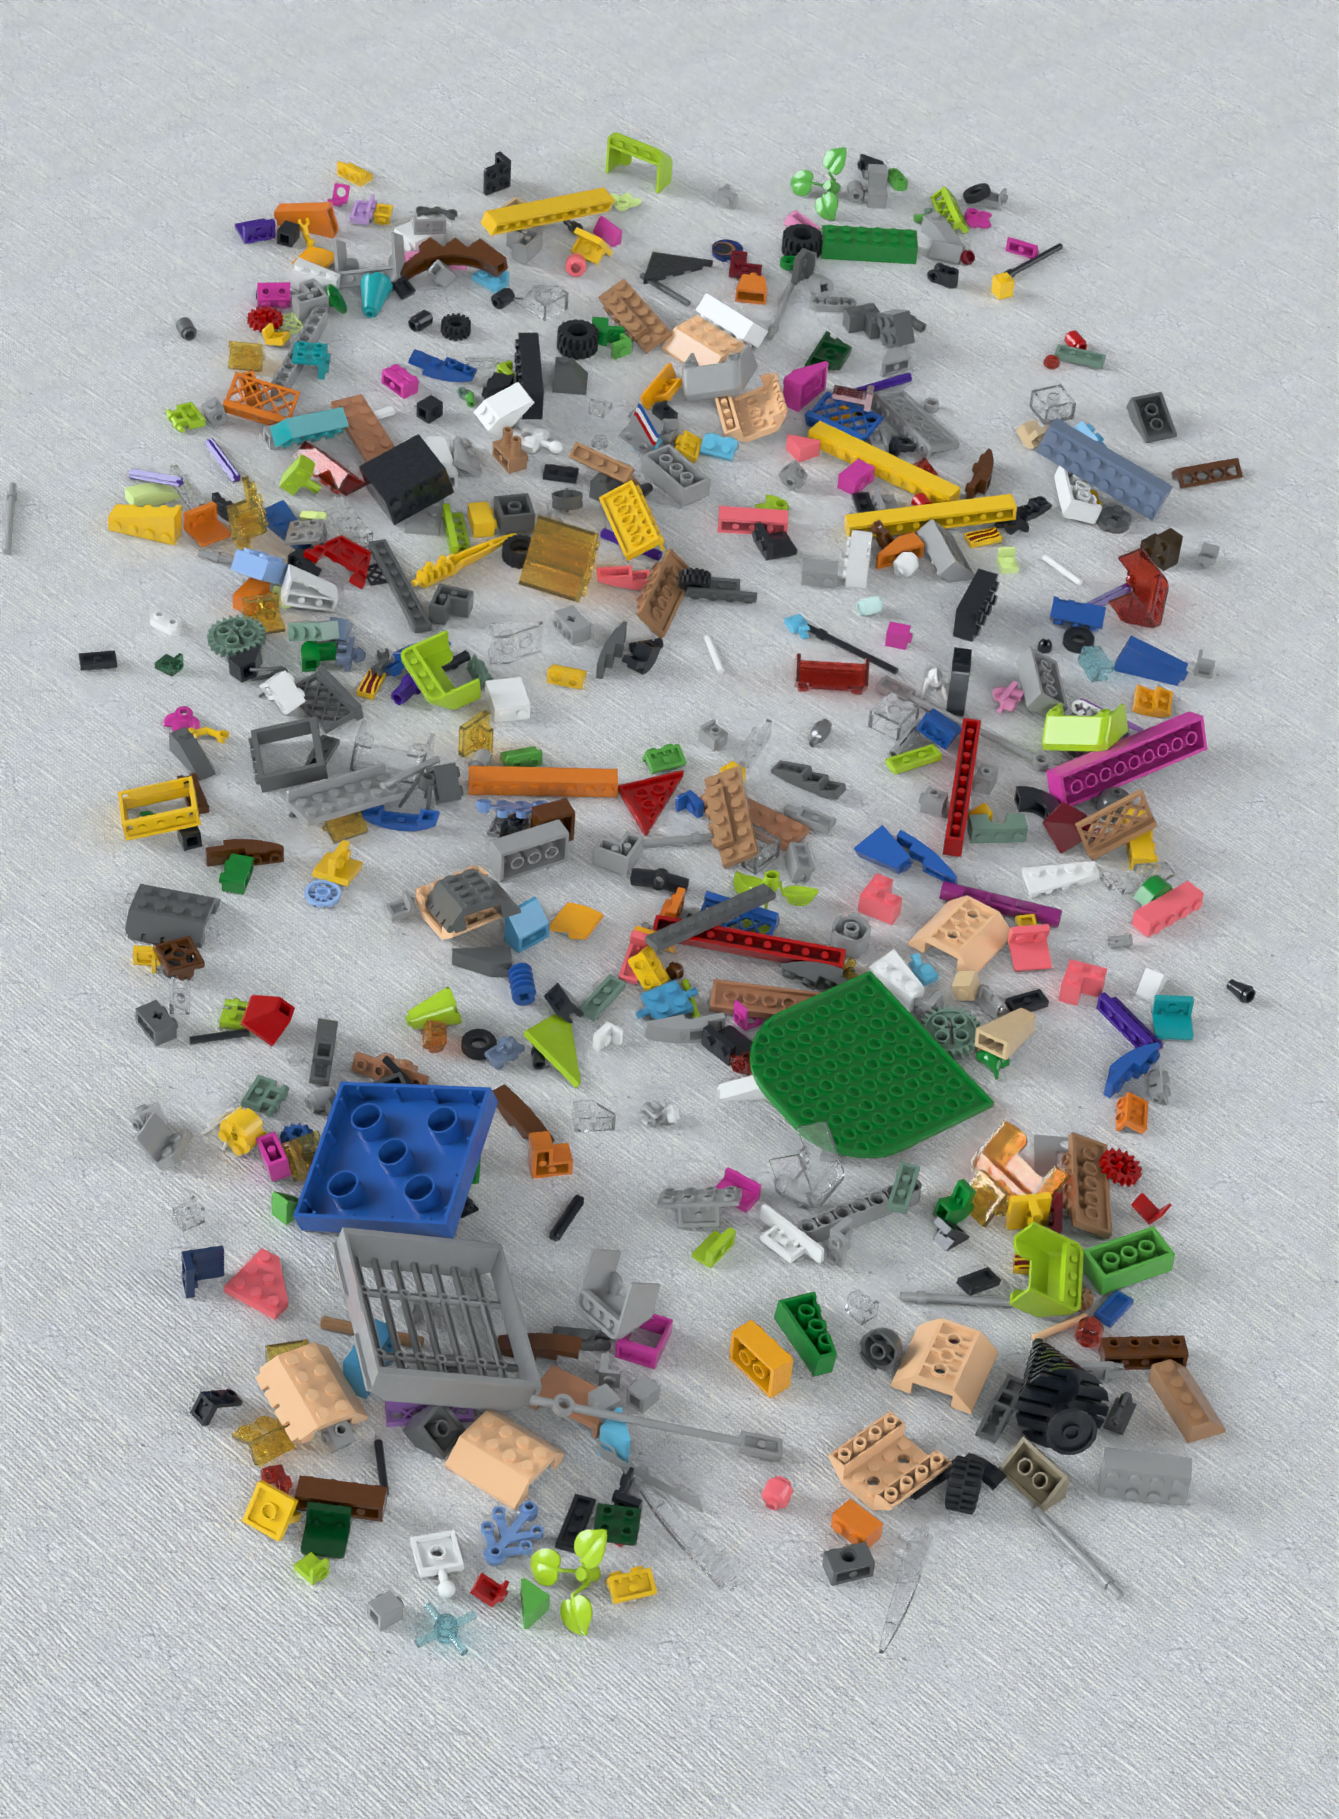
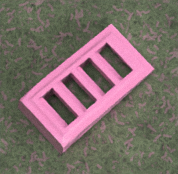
M797 210L789 214L784 223L788 227L790 225L806 224L820 230L818 225Z

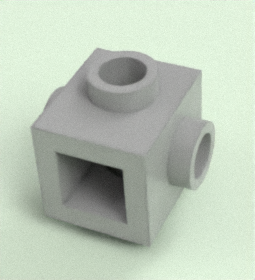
M795 460L785 465L778 476L791 491L795 488H801L805 484L804 481L808 474L798 461Z
M158 1102L147 1106L143 1104L135 1108L136 1112L130 1115L132 1126L138 1133L152 1113H156L163 1122L167 1121Z
M347 1420L321 1429V1439L325 1445H328L331 1454L350 1446L356 1441L353 1435V1426Z

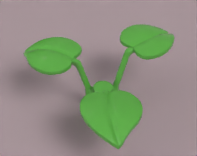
M845 147L831 149L824 156L823 165L828 169L827 173L831 180L825 181L824 184L813 182V173L808 170H801L792 177L790 182L794 193L799 196L809 194L812 184L824 188L826 193H823L822 197L816 200L815 210L818 215L827 220L835 221L838 197L835 194L839 193L841 187L832 174L837 175L844 168L847 156Z

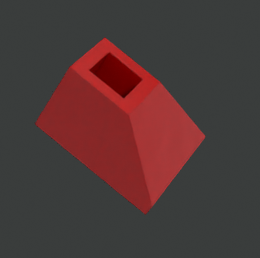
M252 995L240 1025L270 1046H273L290 1023L295 1007L281 997Z

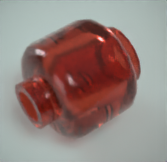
M1084 1317L1077 1324L1074 1334L1075 1340L1083 1347H1096L1100 1344L1104 1326L1095 1317Z

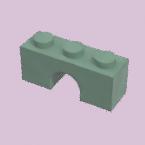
M338 620L288 623L289 641L338 639Z
M1024 813L1006 814L1005 823L1002 824L991 822L988 814L969 815L967 830L971 843L1026 842L1028 826Z

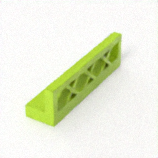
M946 186L930 197L937 213L944 218L947 213H950L946 220L949 224L955 222L951 226L954 231L957 228L964 234L969 231L954 195Z
M442 504V520L450 555L471 548L463 512L451 513L450 504ZM453 519H460L458 522L453 521ZM457 528L461 530V532L457 533L455 529ZM458 539H460V540H462V541H464V542H463L462 544H460V543H458Z

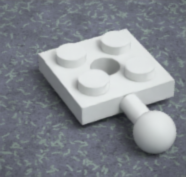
M519 422L513 428V436H519L522 439L521 449L523 451L533 454L540 446L549 448L553 454H559L563 449L560 441H546L550 437V431L523 422Z
M454 1530L410 1537V1544L419 1577L438 1575L440 1580L438 1593L443 1598L452 1597L456 1592V1587L449 1580L447 1573L464 1570V1563ZM439 1551L442 1555L433 1556L431 1553Z

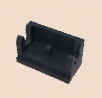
M559 983L544 995L559 1018L562 1017L566 1022L573 1023L571 1018H569L571 1013H575L580 1018L584 1015L572 995Z

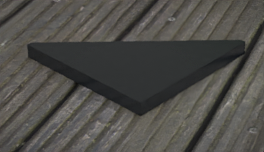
M652 252L643 284H648V281L651 280L655 282L664 280L666 276L673 275V277L683 275L685 271L689 270L691 272L698 271L704 266L712 267L713 260Z

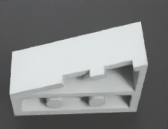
M298 257L289 269L288 282H290V288L299 290L300 282L315 279L327 293V285L329 284L334 285L339 291L341 275Z
M895 949L868 967V971H871L899 1002L912 1013L915 999L917 997L923 999L925 988Z

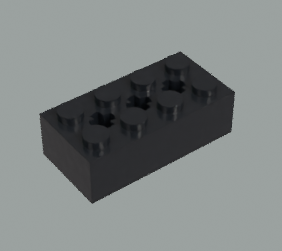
M982 569L977 570L956 609L953 637L973 642L975 637L979 636L981 625H985L987 615L990 616L992 605L995 606L998 596L995 593L998 591L1000 584L997 581L998 574Z

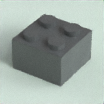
M893 309L877 313L880 341L883 346L900 347L915 343L910 310Z
M528 493L494 496V516L497 520L500 534L534 531L535 512Z

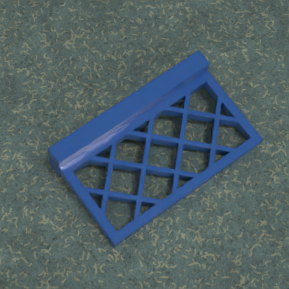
M828 391L811 411L808 410L805 413L806 425L809 427H813L816 423L822 421L864 442L867 441L883 421V416L872 411H863V407L852 402L832 399L835 403L825 404L828 398H832V393ZM845 405L849 409L839 411V406ZM830 408H837V412L828 413L827 411ZM825 410L826 414L819 415L817 411ZM853 412H861L863 415L853 417ZM850 414L851 418L842 420L841 415ZM839 416L840 420L832 421L829 418ZM867 419H876L873 423H867ZM856 421H865L863 425L856 426L855 424ZM853 422V426H854V427H849V428H848V427L844 426L843 424H847V423ZM867 429V432L863 435L857 430Z
M706 891L700 912L707 909V907H712L730 898ZM757 907L739 915L738 917L740 918L735 917L733 921L726 924L725 922L722 923L721 926L730 927L737 923L740 930L751 931L755 929L757 933H760L758 927L766 925L770 926V930L765 934L773 936L775 928L778 927L780 922L779 913ZM746 919L750 920L753 925L743 929L740 922Z

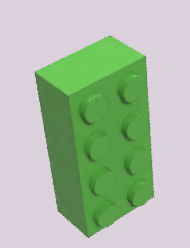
M1151 1226L1083 1250V1272L1099 1294L1103 1295L1172 1271L1175 1253L1157 1229Z

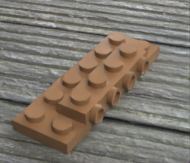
M622 279L598 297L604 305L603 308L608 315L612 314L611 318L616 324L619 323V326H625L624 333L627 332L626 335L632 341L634 340L645 354L672 336L671 331L625 279Z
M672 549L666 551L661 562L658 561L652 566L653 572L646 578L648 583L642 587L643 593L636 599L638 602L637 608L639 609L636 615L659 638H663L666 635L686 592L679 587L680 572L690 568Z
M739 766L704 779L706 789H704L705 795L702 798L704 804L708 806V809L705 810L706 816L711 820L708 827L711 834H714V838H711L714 848H718L723 867L727 869L759 856L742 772Z
M1071 1132L1068 1136L1069 1152L1065 1153L1062 1157V1164L1065 1165L1062 1179L1066 1180L1063 1194L1067 1197L1063 1208L1067 1210V1216L1072 1217L1073 1227L1109 1239L1112 1235L1109 1179H1107L1108 1175L1101 1172L1103 1168L1099 1167L1101 1163L1099 1159L1108 1150L1107 1144Z

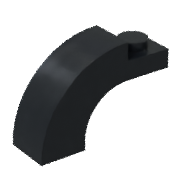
M1016 786L1014 801L1019 812H1031L1045 820L1059 805V802L1052 795L1043 790L1029 786Z

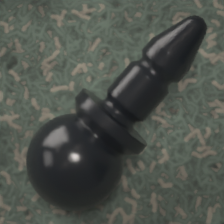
M563 221L572 234H574L576 227L583 230V226L576 221Z

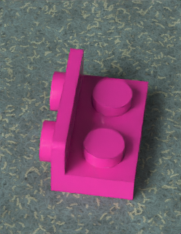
M729 1167L725 1169L724 1178L715 1186L717 1189H725L728 1186L742 1188L743 1194L740 1205L734 1207L745 1213L760 1199L761 1184Z

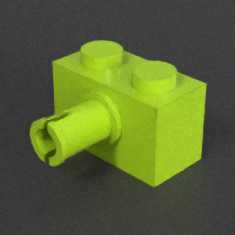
M301 454L282 474L279 487L292 496L301 487H306L314 494H317L322 485L311 479L316 463Z

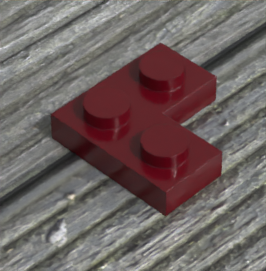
M732 250L729 277L741 278L743 274L749 275L752 272L761 276L762 265L747 263L748 252Z

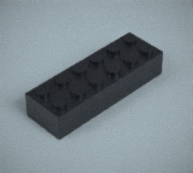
M518 332V339H515L516 353H514L516 383L519 382L534 401L533 405L522 415V419H543L544 388L538 333Z

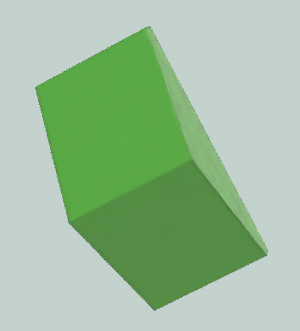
M273 1191L272 1215L285 1225L289 1224L294 1220L293 1215L299 1198L295 1195Z
M521 1579L520 1596L524 1629H529L549 1610L550 1595L527 1579Z

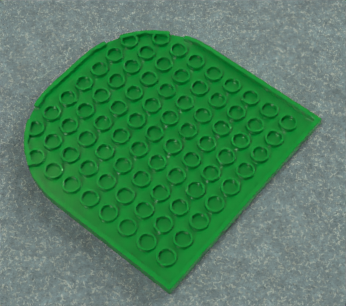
M871 971L776 1013L766 1020L760 1030L757 1031L750 1050L752 1075L757 1086L771 1104L806 1139L823 1149L843 1156L866 1159L897 1154L992 1108L994 1105V1101Z

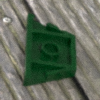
M826 331L805 363V367L827 361L828 370H841L851 354L852 347L843 343L839 338H832L830 336L831 333Z

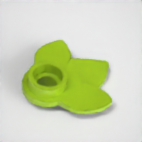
M766 494L765 503L755 504L756 508L789 511L788 502L774 495Z

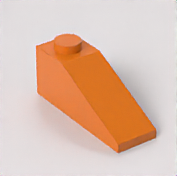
M915 532L898 536L877 554L875 568L878 570L893 566V561L902 552H912L918 559L922 558L924 543Z

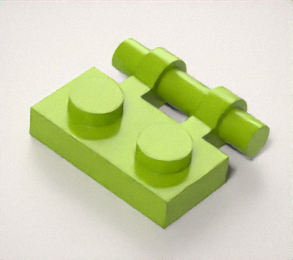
M192 401L176 405V410L174 411L171 409L165 411L167 419L173 423L175 430L180 433L185 432V426H188L191 430L206 425L205 418Z
M233 998V1000L225 999L224 1006L232 1008H223L219 1028L246 1029L240 1025L245 1011L239 1009H246L248 1002L240 1001L239 998Z

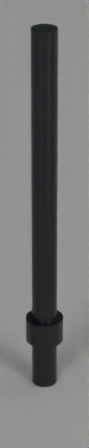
M1059 243L1005 272L1013 278L1017 273L1061 250L1063 245Z
M807 624L810 627L808 632L816 635V638L822 641L826 640L895 675L898 673L899 668L828 634V631L822 628L818 629Z

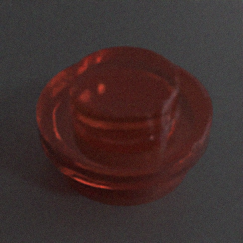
M1048 355L1044 359L1043 365L1053 370L1059 367L1060 361L1057 356Z

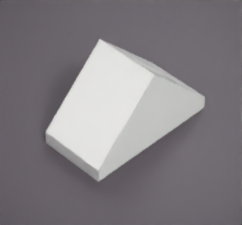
M1146 968L1135 996L1153 1003L1154 995H1159L1168 981V977Z

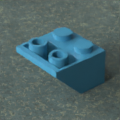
M536 897L518 905L521 913L505 918L504 941L518 953L548 938L549 922Z

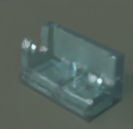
M1082 647L1078 662L1090 681L1107 680L1108 677L1102 675L1113 672L1114 667L1101 647Z

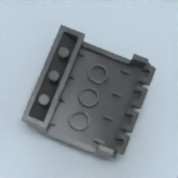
M468 869L461 874L448 875L444 879L438 880L427 897L428 901L425 904L448 933L453 931L458 933L467 930L464 916L494 907L502 918L521 913V909L496 880L475 869Z
M140 884L128 911L125 927L126 934H128L127 938L141 941L144 933L145 942L159 944L162 937H164V942L190 936L195 946L202 948L205 941V926L210 914H216L221 899Z

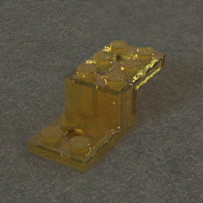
M248 475L242 477L246 499L226 506L232 539L239 550H244V548L252 549L249 544L251 543L250 539L267 533L266 525H268V520L264 515L266 510L263 505V497L261 493H257V485L255 481H251Z

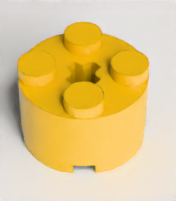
M238 1107L221 1121L218 1137L221 1141L228 1143L234 1154L241 1156L257 1146L256 1138L266 1135L267 1132L266 1130L263 1131L262 1125L264 1123L253 1110L249 1108L244 1110L242 1107Z

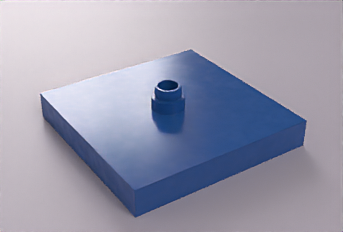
M341 1081L293 1215L302 1231L340 1233L342 1227L454 1239L498 1104L491 1087Z

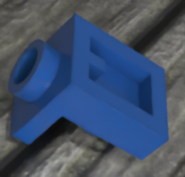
M689 790L676 797L675 810L679 812L687 809L689 813H692L698 819L704 814V801L692 790Z

